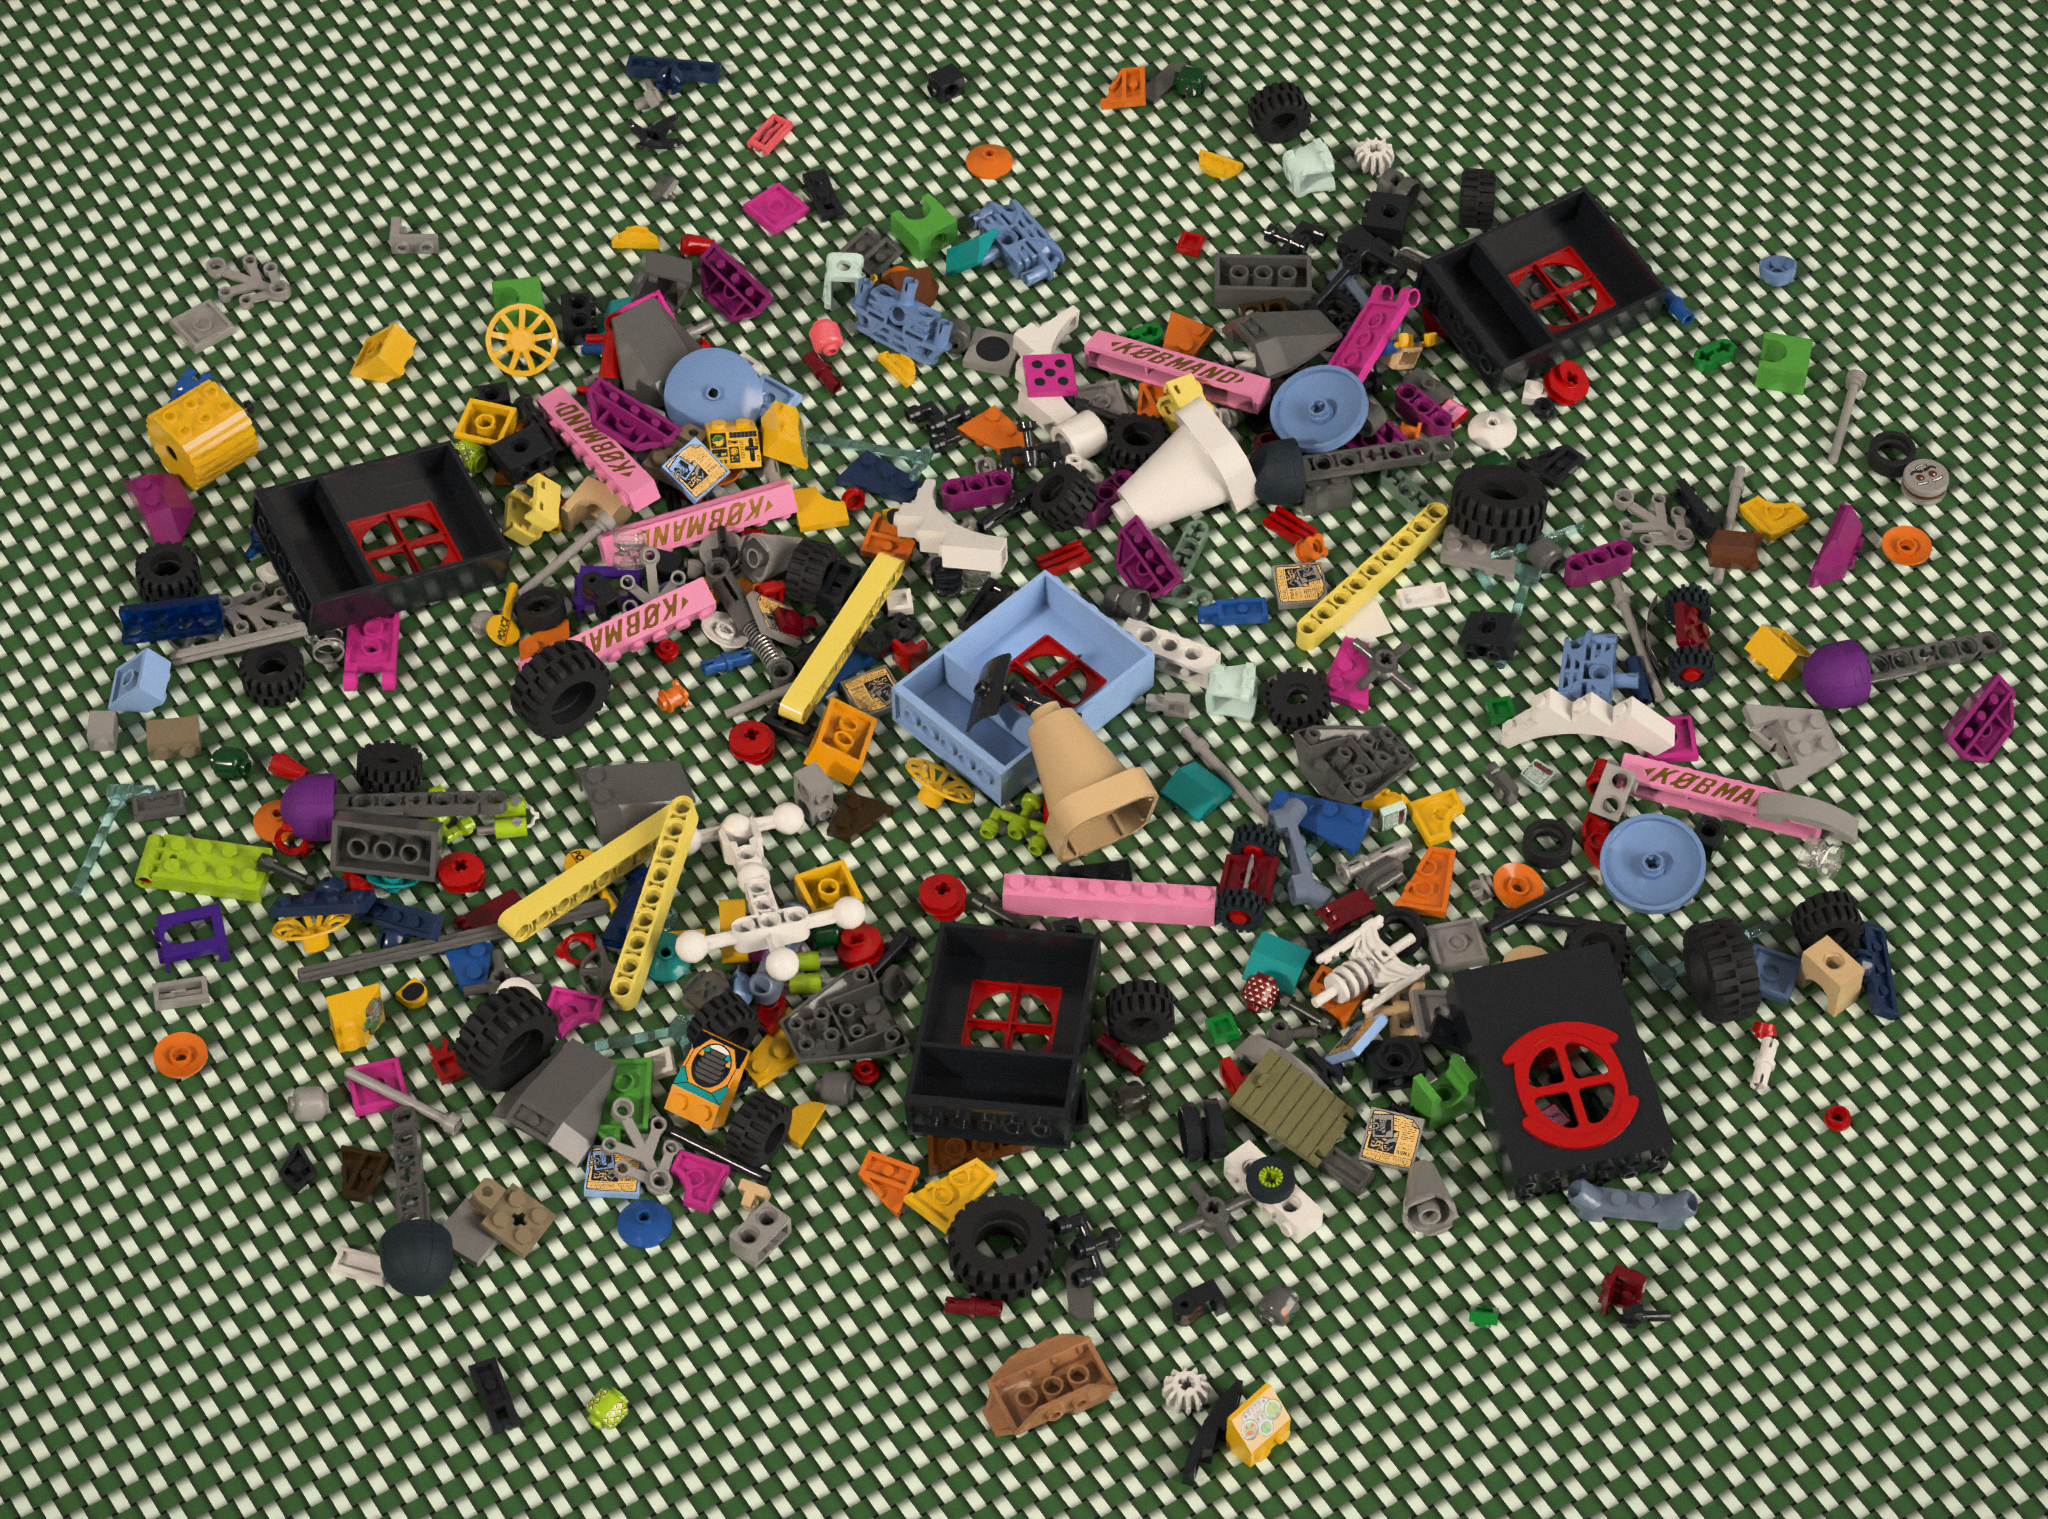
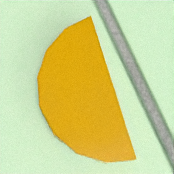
M1200 149L1198 157L1199 166L1205 174L1220 179L1231 178L1243 170L1244 163Z
M643 226L626 227L625 231L620 232L618 235L615 234L612 240V248L660 249L658 236L650 232L649 228Z
M889 351L877 354V360L906 389L913 384L916 378V369L912 358L901 353H889Z
M1385 788L1374 798L1363 801L1361 807L1371 809L1374 815L1373 818L1379 817L1380 808L1399 801H1403L1407 805L1411 801L1403 793L1400 795Z
M805 1102L792 1110V1121L787 1136L790 1139V1143L799 1150L826 1110L824 1103Z

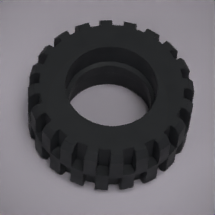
M1481 464L1475 465L1473 468L1465 469L1456 477L1453 485L1449 517L1453 525L1462 534L1469 535L1475 541L1480 540L1485 544L1493 543L1496 546L1525 544L1537 537L1543 529L1548 492L1538 478H1534L1529 472L1521 471L1520 468H1511L1503 464L1501 466L1487 464L1486 466Z
M576 640L557 641L552 646L547 645L540 653L536 652L532 659L521 667L522 671L517 673L514 679L515 684L511 687L510 701L513 711L534 734L546 739H560L563 735L569 736L573 734V731L583 728L584 724L591 721L595 717V713L602 709L604 706L603 702L607 700L609 689H611V674L607 666L583 642Z
M1730 917L1691 925L1684 933L1685 938L1683 939L1684 968L1687 973V982L1690 985L1692 997L1695 999L1696 1007L1701 1011L1702 1017L1707 1022L1718 1025L1753 1016L1760 1006V978L1758 977L1755 955L1743 927L1739 926L1737 920Z
M510 986L509 988L500 989L497 994L488 996L487 1000L484 1003L481 1002L476 1007L474 1013H470L467 1017L466 1024L459 1031L460 1036L456 1038L455 1058L458 1066L489 1092L509 1091L511 1087L515 1086L537 1068L544 1059L548 1058L551 1053L550 1049L554 1047L556 1042L555 1036L558 1035L557 1016L551 1008L525 987Z
M1002 1192L994 1193V1196L988 1197L986 1194L978 1197L977 1202L971 1200L965 1204V1211L960 1209L955 1215V1221L951 1222L948 1236L950 1270L953 1271V1277L960 1284L963 1283V1289L967 1292H976L978 1298L985 1299L989 1297L992 1300L1008 1299V1302L1017 1300V1296L1020 1295L1023 1298L1031 1295L1033 1288L1038 1290L1044 1284V1280L1049 1277L1051 1266L1054 1264V1231L1052 1230V1223L1049 1217L1045 1216V1211L1038 1205L1034 1207L1033 1201L1028 1198L1022 1200L1019 1199V1195L1010 1193V1196H1004ZM996 1235H1007L1020 1240L1026 1246V1249L1013 1258L993 1259L982 1254L976 1247L986 1238Z

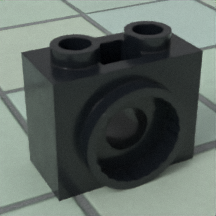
M1372 191L1371 199L1365 201L1364 214L1367 217H1362L1361 226L1373 237H1380L1390 245L1402 247L1410 196Z
M533 424L490 445L492 462L512 486L526 481L535 474L555 465L553 447Z
M1470 611L1458 639V644L1465 658L1511 661L1524 628L1517 613Z
M1403 1035L1393 1039L1372 1040L1363 1050L1362 1060L1372 1094L1412 1088L1413 1077L1420 1073L1426 1078V1067L1417 1035Z

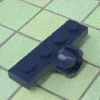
M629 55L626 64V76L656 78V87L666 95L669 89L672 90L671 95L679 93L683 88V84L687 81H697L706 84L718 83L721 73V63Z
M328 876L318 883L314 892L292 895L291 893L279 895L269 907L271 918L367 913L377 899L374 890L363 891L362 889H355L350 892H343L347 884L337 876H332L331 878Z
M376 897L377 900L367 913L355 914L354 919L380 927L376 943L381 949L383 945L384 948L409 943L410 937L413 935L438 942L444 920V915Z
M1863 921L1864 932L1860 935V948L1854 947L1852 952L1850 951L1848 954L1865 969L1862 982L1867 987L1871 1014L1893 1021L1899 1016L1885 928Z

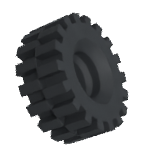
M1297 667L1295 672H1292V668L1286 669L1287 674L1283 675L1282 672L1276 674L1277 680L1272 678L1269 681L1270 687H1266L1265 690L1267 712L1274 726L1278 725L1280 731L1284 732L1287 728L1288 734L1293 735L1296 730L1316 724L1323 725V718L1327 720L1330 716L1331 699L1326 680H1322V676L1318 672L1314 675L1313 670L1309 668L1306 672H1303V667ZM1297 694H1303L1308 697L1307 701L1300 705L1288 703V699Z
M385 740L384 743L374 741V745L368 743L365 745V748L361 747L357 753L356 781H358L360 786L364 785L363 789L367 791L372 789V793H410V789L414 791L417 789V785L420 786L422 753H418V749L416 747L411 748V745L408 743L402 745L401 741H396L395 743H390V740Z

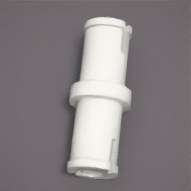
M1772 1037L1762 1038L1759 1055L1754 1059L1753 1065L1755 1070L1750 1087L1755 1090L1756 1085L1759 1084L1757 1091L1767 1090L1770 1073L1775 1068L1774 1058L1779 1042L1773 1039L1772 1045H1770Z

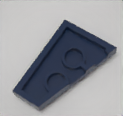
M868 450L836 478V486L843 488L846 485L858 487L865 494L867 491L880 494L881 498L899 503H911L917 496L918 488H921L923 482Z

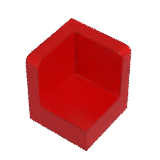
M896 638L891 641L892 660L908 674L928 660V643L924 639L917 644L910 640L904 645Z

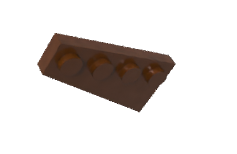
M927 1135L929 1177L953 1171L975 1158L982 1162H987L1038 1147L980 1142L976 1140L969 1141L959 1138H936L933 1135Z

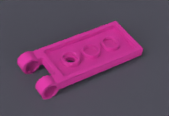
M1375 285L1370 298L1327 365L1345 368L1354 373L1363 383L1409 308H1415L1419 304V290L1404 287L1400 290L1397 300L1393 302L1394 290L1390 285Z
M401 611L347 626L343 673L344 691H358V673L382 672V690L396 691ZM371 649L377 650L375 652H368Z

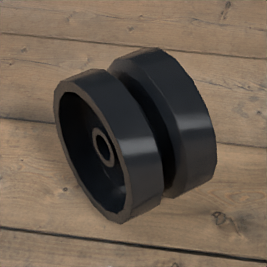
M1218 1099L1203 1100L1199 1111L1193 1102L1179 1103L1177 1106L1178 1129L1185 1161L1187 1163L1201 1162L1204 1156V1147L1211 1160L1225 1158L1227 1156L1226 1129Z

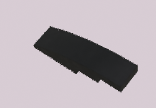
M1236 1380L1218 1400L1204 1420L1192 1443L1183 1468L1182 1484L1194 1486L1200 1462L1212 1464L1217 1442H1226L1227 1418L1239 1408L1243 1380Z

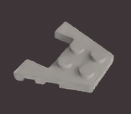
M1453 524L1445 525L1440 563L1468 571L1472 568L1484 571V575L1491 577L1495 573L1505 576V581L1514 582L1516 560L1490 559L1493 543L1485 544L1480 540L1475 541L1469 535L1462 534Z
M1746 704L1742 708L1750 729L1772 724L1776 726L1794 766L1776 770L1772 775L1779 791L1788 793L1793 787L1799 786L1807 778L1815 773L1817 774L1838 760L1843 754L1822 710Z

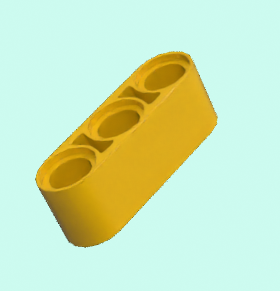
M745 898L719 900L720 933L731 931L733 921L746 916ZM734 945L721 948L722 964L749 962L748 953H739L734 949Z

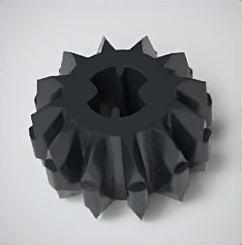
M942 557L933 558L930 563V571L935 593L940 598L954 597V595L960 594L963 584L960 569L943 567Z

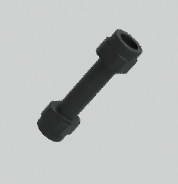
M1078 397L1073 408L1077 413L1090 410L1098 418L1113 424L1115 420H1121L1122 416H1129L1125 413L1117 415L1090 405V400Z
M261 853L256 863V867L265 873L272 871L302 885L301 889L307 892L315 891L316 886L320 882V879L311 873L304 875L274 861V856Z
M978 892L971 900L970 905L980 913L986 911L1013 928H1031V922L1027 921L1025 917L1021 915L1015 917L991 903L990 897Z
M1284 990L1276 999L1275 1004L1286 1011H1294L1317 1024L1318 1029L1329 1035H1332L1338 1026L1337 1020L1326 1014L1323 1016L1296 1001L1295 996Z

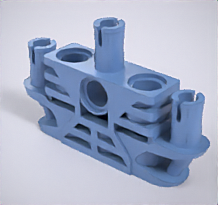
M1010 199V205L987 201L986 207L968 215L971 226L975 229L979 227V235L995 228L999 231L983 262L979 265L980 267L999 259L1017 280L1022 279L1023 283L1029 287L1045 278L1050 281L1054 276L1053 272L1057 265L1062 266L1065 262L1061 248L1015 199Z
M905 277L902 290L899 292L886 284L873 288V280L860 278L856 297L850 299L851 306L856 310V315H858L859 320L854 323L858 331L924 365H935L939 361L938 357L943 352H947L952 348L949 338L953 322L949 321V319L941 318L940 312L915 300L916 290L919 285L917 279L914 281L913 277Z
M1589 629L1585 635L1578 637L1576 640L1570 641L1569 636L1565 637L1558 692L1574 702L1578 698L1593 692L1612 705L1613 688H1639V672L1615 673L1618 633H1593V629Z

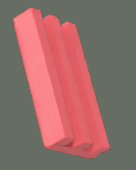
M773 113L747 141V147L750 149L755 147L756 152L763 151V155L767 156L793 128V122ZM767 132V135L760 142H758Z

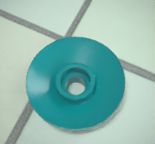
M366 874L368 882L384 888V891L387 893H398L400 889L414 886L419 882V880Z
M669 932L661 933L647 975L650 979L661 983H670L679 980L688 972L691 963L681 960L675 951L678 935ZM669 951L671 955L664 957L661 955V952Z

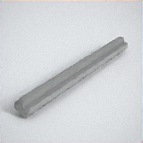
M298 622L175 650L170 655V660H172L173 665L178 666L305 637L308 628L304 622Z

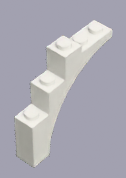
M1074 305L1060 311L1056 317L1042 323L1039 328L1031 322L1024 328H1019L1013 336L1012 348L1021 357L1016 362L1015 379L1023 385L1018 393L1017 408L1033 421H1036V424L1050 435L1051 429L1078 413L1062 396L1028 398L1022 358L1023 355L1055 353L1056 348L1063 339L1078 327L1080 310Z
M926 479L922 487L918 488L915 500H912L911 503L903 502L899 511L895 512L893 522L894 526L897 527L898 537L916 538V541L920 544V552L938 553L939 557H942L943 567L1002 572L1008 561L1007 538L986 535L966 529L946 518L937 509L935 479Z
M1550 687L1532 698L1531 708L1502 724L1501 744L1509 749L1522 742L1544 736L1588 734L1621 740L1657 756L1674 746L1675 725L1633 696L1619 702L1615 706L1610 705L1593 692L1572 702Z

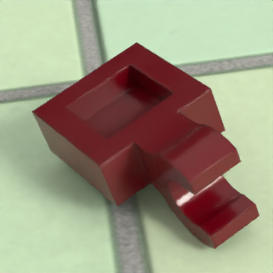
M778 606L772 612L779 631L799 637L801 634L809 636L810 631L808 627L813 626L817 628L819 626L814 616L800 618L799 614L792 609L789 610Z

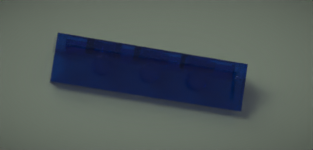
M218 593L119 606V616L123 624L121 640L123 645L223 633L225 609ZM217 619L216 625H204L209 620ZM184 623H192L188 628H179ZM160 626H167L163 631H154ZM142 629L140 633L130 635V630Z
M651 862L648 868L636 866L601 937L602 945L623 949Z

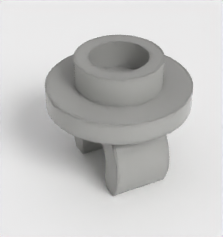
M1484 873L1479 874L1480 880L1475 879L1468 884L1473 891L1480 888L1477 893L1473 894V897L1478 902L1486 899L1488 894L1490 897L1496 895L1491 875L1486 876Z

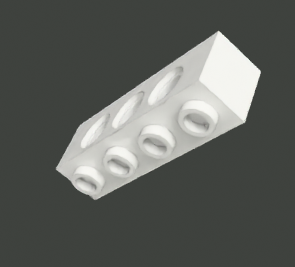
M1128 617L1122 627L1123 630L1130 632L1144 646L1152 649L1155 653V670L1207 689L1211 665L1221 664L1220 651L1193 642L1188 638L1172 634L1167 630L1148 625L1143 621Z
M1248 1140L1224 1158V1176L1231 1184L1235 1183L1242 1190L1243 1194L1248 1193L1251 1201L1261 1208L1263 1215L1267 1219H1272L1286 1237H1291L1298 1244L1322 1226L1323 1210L1296 1184L1290 1197L1281 1203L1266 1204L1254 1199L1247 1190V1171L1254 1161L1267 1156ZM1270 1177L1266 1178V1182H1270L1271 1185L1272 1183L1275 1184V1180H1272Z

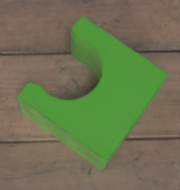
M929 193L922 196V219H909L898 210L890 214L891 235L919 262L958 241L957 219Z
M540 276L492 282L495 309H499L496 310V314L502 308L514 304H530L545 312ZM519 309L506 313L505 315L514 327L518 326ZM525 310V326L529 327L539 315L533 311ZM499 319L497 322L498 332L508 334L507 326ZM543 320L533 333L547 332L546 321Z
M1765 331L1760 356L1763 360H1759L1755 387L1803 395L1813 339Z
M1459 1054L1449 1060L1448 1070L1436 1081L1429 1083L1422 1073L1413 1077L1410 1107L1413 1106L1415 1112L1420 1114V1118L1425 1119L1424 1127L1428 1132L1474 1109L1478 1077Z

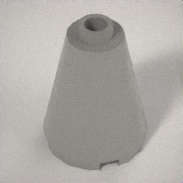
M764 533L744 535L737 549V556L742 555V564H739L741 572L750 582L761 583L786 571L795 548L803 539L801 537Z
M1420 1160L1413 1163L1408 1170L1402 1220L1405 1228L1413 1234H1416V1231L1423 1232L1424 1236L1442 1234L1453 1226V1221L1458 1215L1457 1207L1435 1165L1430 1161Z

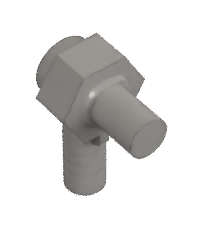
M648 79L645 82L647 91L643 92L644 98L633 103L637 111L647 106H650L652 109L660 105V102L664 100L659 89L656 88L653 79Z

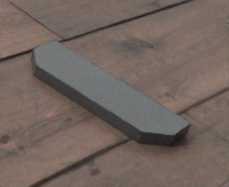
M1184 62L1170 63L1146 84V101L1154 105L1174 88L1175 71L1180 72L1182 66L1187 64Z
M1071 1256L1064 1263L1068 1312L1079 1322L1095 1321L1092 1283L1085 1288H1076L1071 1282L1072 1272L1082 1267L1090 1269L1089 1258L1079 1260Z

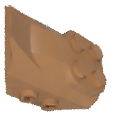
M1061 1333L1055 1337H1047L1039 1344L1030 1348L1020 1349L1010 1356L987 1381L989 1396L982 1412L995 1437L1005 1435L1017 1436L1047 1421H1056L1065 1413L1078 1414L1103 1403L1110 1398L1112 1392L1118 1390V1387L1089 1336Z

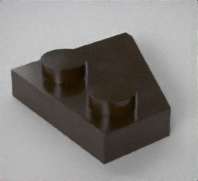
M847 791L827 827V836L851 844L860 838L863 833L875 828L876 822L885 816L890 818L894 814V806Z
M342 1145L340 1152L343 1160L341 1174L343 1176L342 1193L345 1200L370 1204L392 1161L391 1157L387 1153Z

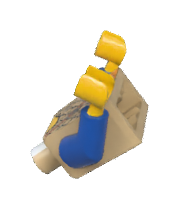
M1394 332L1377 360L1393 370L1413 369L1423 347H1431L1438 343L1437 332L1424 333V341L1420 339L1413 340V334H1397Z

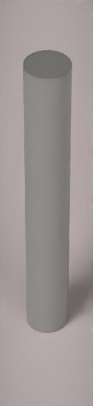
M793 682L724 710L727 720L785 696Z

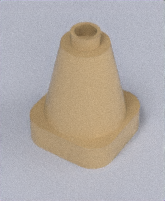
M1052 701L1038 707L1031 713L1030 718L1034 724L1028 729L1027 735L1049 812L1043 834L1059 862L1077 859L1124 839L1140 830L1149 822L1159 795L1143 767L1127 770L1073 708L1061 709L1057 701Z

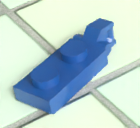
M1265 597L1220 599L1209 606L1197 608L1198 624L1222 626L1269 622Z

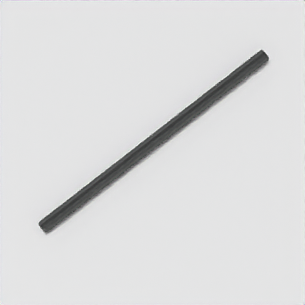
M603 898L581 903L544 928L608 914V901ZM497 923L441 935L438 942L424 939L301 967L297 970L300 983L303 984L500 939L509 935L498 927Z

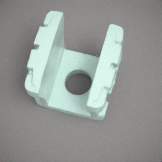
M1321 138L1313 139L1306 146L1294 151L1293 149L1288 150L1283 154V171L1296 197H1304L1306 194L1313 192H1332L1336 190L1334 177L1331 173L1334 171L1333 157L1328 146Z
M833 252L827 255V270L823 288L825 309H832L834 282H855L856 297L859 279L866 277V274L862 272L864 258L861 254ZM841 264H847L851 268L847 271H841L837 267Z
M1246 662V664L1236 666L1211 665L1205 694L1208 714L1211 716H1231L1243 719V722H1252L1256 714L1258 688L1255 682V662Z

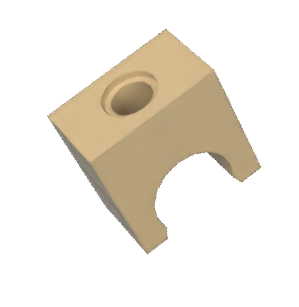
M587 476L561 507L562 527L564 530L571 532L581 521L597 520V516L604 510L617 523L616 527L623 526L632 515L631 508L629 506L625 507L621 503L618 494L613 495L605 483Z
M1826 935L1803 952L1796 983L1802 989L1814 981L1818 983L1828 998L1827 1012L1835 1017L1858 1001L1865 969Z

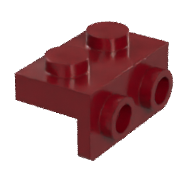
M1616 1264L1612 1273L1607 1272L1601 1283L1603 1290L1598 1299V1303L1602 1304L1600 1314L1606 1316L1611 1304L1619 1308L1632 1304H1642L1647 1277L1637 1270L1627 1269Z

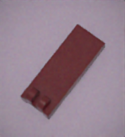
M1361 887L1318 908L1313 915L1316 918H1322L1329 927L1326 931L1330 935L1373 914L1378 907Z
M512 888L472 911L456 917L452 921L453 928L459 932L498 923L500 915L506 909L522 900V898Z

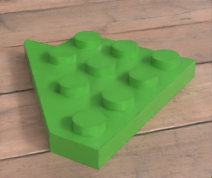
M653 1057L610 1059L617 1063V1068L596 1137L601 1141L606 1137H614L618 1142L622 1143V1135L627 1133L622 1123L616 1121L611 1115L613 1103L619 1098H627L633 1103L634 1113L632 1119L640 1134H650L649 1124L654 1075ZM623 1109L617 1110L618 1114L622 1116L626 1115V1112ZM605 1143L606 1146L614 1149L613 1144Z

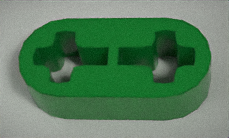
M1149 323L1127 331L1121 336L1159 346L1163 340V329L1158 324Z
M1720 339L1696 350L1693 358L1694 368L1700 372H1709L1731 362L1735 357L1736 351L1734 342L1728 339Z

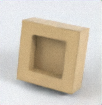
M743 1178L741 1179L738 1190L743 1196L741 1201L743 1210L750 1212L754 1207L758 1206L759 1202L763 1203L765 1200L769 1202L771 1193L766 1186Z

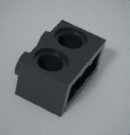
M589 292L560 294L564 346L581 345V341L585 339L586 334H598L597 320H592V316H596L595 302H590Z
M840 559L836 560L817 594L819 615L831 619L837 617L861 580L859 565Z

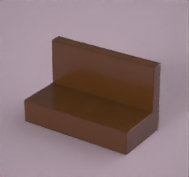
M1717 529L1706 544L1709 567L1756 571L1759 567L1756 548L1764 539V534Z

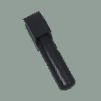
M720 525L716 529L718 548L711 549L712 558H722L723 554H726L729 557L730 566H732L738 559L737 547H730L728 545L727 529L725 526Z
M1308 1047L1304 1054L1320 1072L1317 1076L1332 1091L1334 1083L1327 1075L1336 1078L1337 1082L1342 1086L1343 1068L1339 1063L1334 1066L1327 1065L1313 1047Z
M1642 1304L1626 1306L1622 1308L1623 1314H1618L1621 1325L1627 1329H1635L1640 1322L1670 1321L1672 1317L1669 1310L1644 1311Z

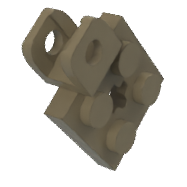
M691 423L682 427V432L670 445L654 448L641 466L649 475L678 490L680 489L660 468L694 437L703 443L706 431ZM689 432H694L697 436H691Z
M484 1178L468 1200L469 1207L484 1219L479 1227L523 1260L557 1217L555 1213L514 1183L506 1191L504 1187L490 1178ZM512 1216H521L525 1226L522 1224L515 1226L513 1224L515 1219Z

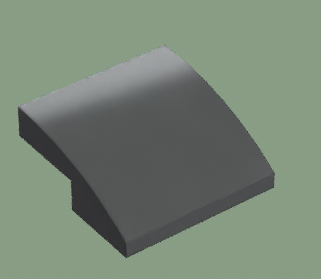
M866 226L838 252L861 254L864 258L862 272L866 274V278L870 279L872 274L879 276L904 253V250L887 236L881 239ZM842 264L843 266H845V267L848 268V269L851 268V267H850L849 265H847V264Z

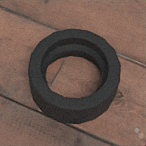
M1884 431L1877 434L1871 440L1867 460L1872 470L1879 475L1888 478H1898L1903 476L1905 467L1915 460L1917 450L1915 443L1909 436L1897 431ZM1884 448H1893L1904 453L1906 458L1892 461L1880 456L1878 451Z
M552 587L531 589L522 594L516 604L521 625L531 631H546L555 628L563 622L567 614L562 593ZM542 606H552L541 612H531Z
M1554 819L1536 820L1528 825L1524 832L1522 853L1525 859L1537 868L1546 870L1560 868L1567 863L1571 856L1573 836L1570 829L1562 822ZM1541 836H1551L1558 839L1563 844V848L1551 853L1543 852L1532 845V840Z
M1393 906L1384 909L1378 914L1384 917V925L1377 932L1379 938L1388 947L1397 941L1384 935L1383 929L1386 926L1400 923L1407 925L1414 931L1416 942L1396 955L1398 958L1414 955L1420 949L1424 937V923L1418 913L1403 906Z

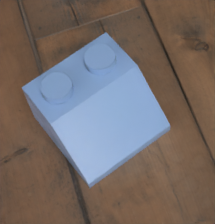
M145 648L116 668L108 709L122 712L148 713L157 706H161L167 697L166 687L171 677L169 673L171 661L151 649Z

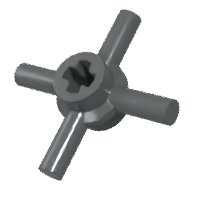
M1358 637L1352 642L1351 646L1369 660V672L1355 683L1358 690L1363 691L1374 680L1386 682L1391 678L1407 693L1413 691L1415 685L1398 672L1397 660L1411 648L1408 641H1402L1392 651L1381 649L1377 652H1374Z
M496 949L492 952L495 970L491 973L488 981L463 986L464 997L483 993L496 994L502 982L509 978L517 977L511 969L505 967L502 950ZM543 973L518 977L529 981L533 985L544 983Z
M1197 1180L1191 1181L1188 1184V1188L1199 1203L1196 1217L1174 1226L1176 1235L1181 1236L1201 1226L1207 1232H1218L1228 1249H1234L1237 1247L1238 1242L1226 1224L1229 1221V1213L1252 1203L1249 1194H1243L1224 1203L1218 1197H1207Z

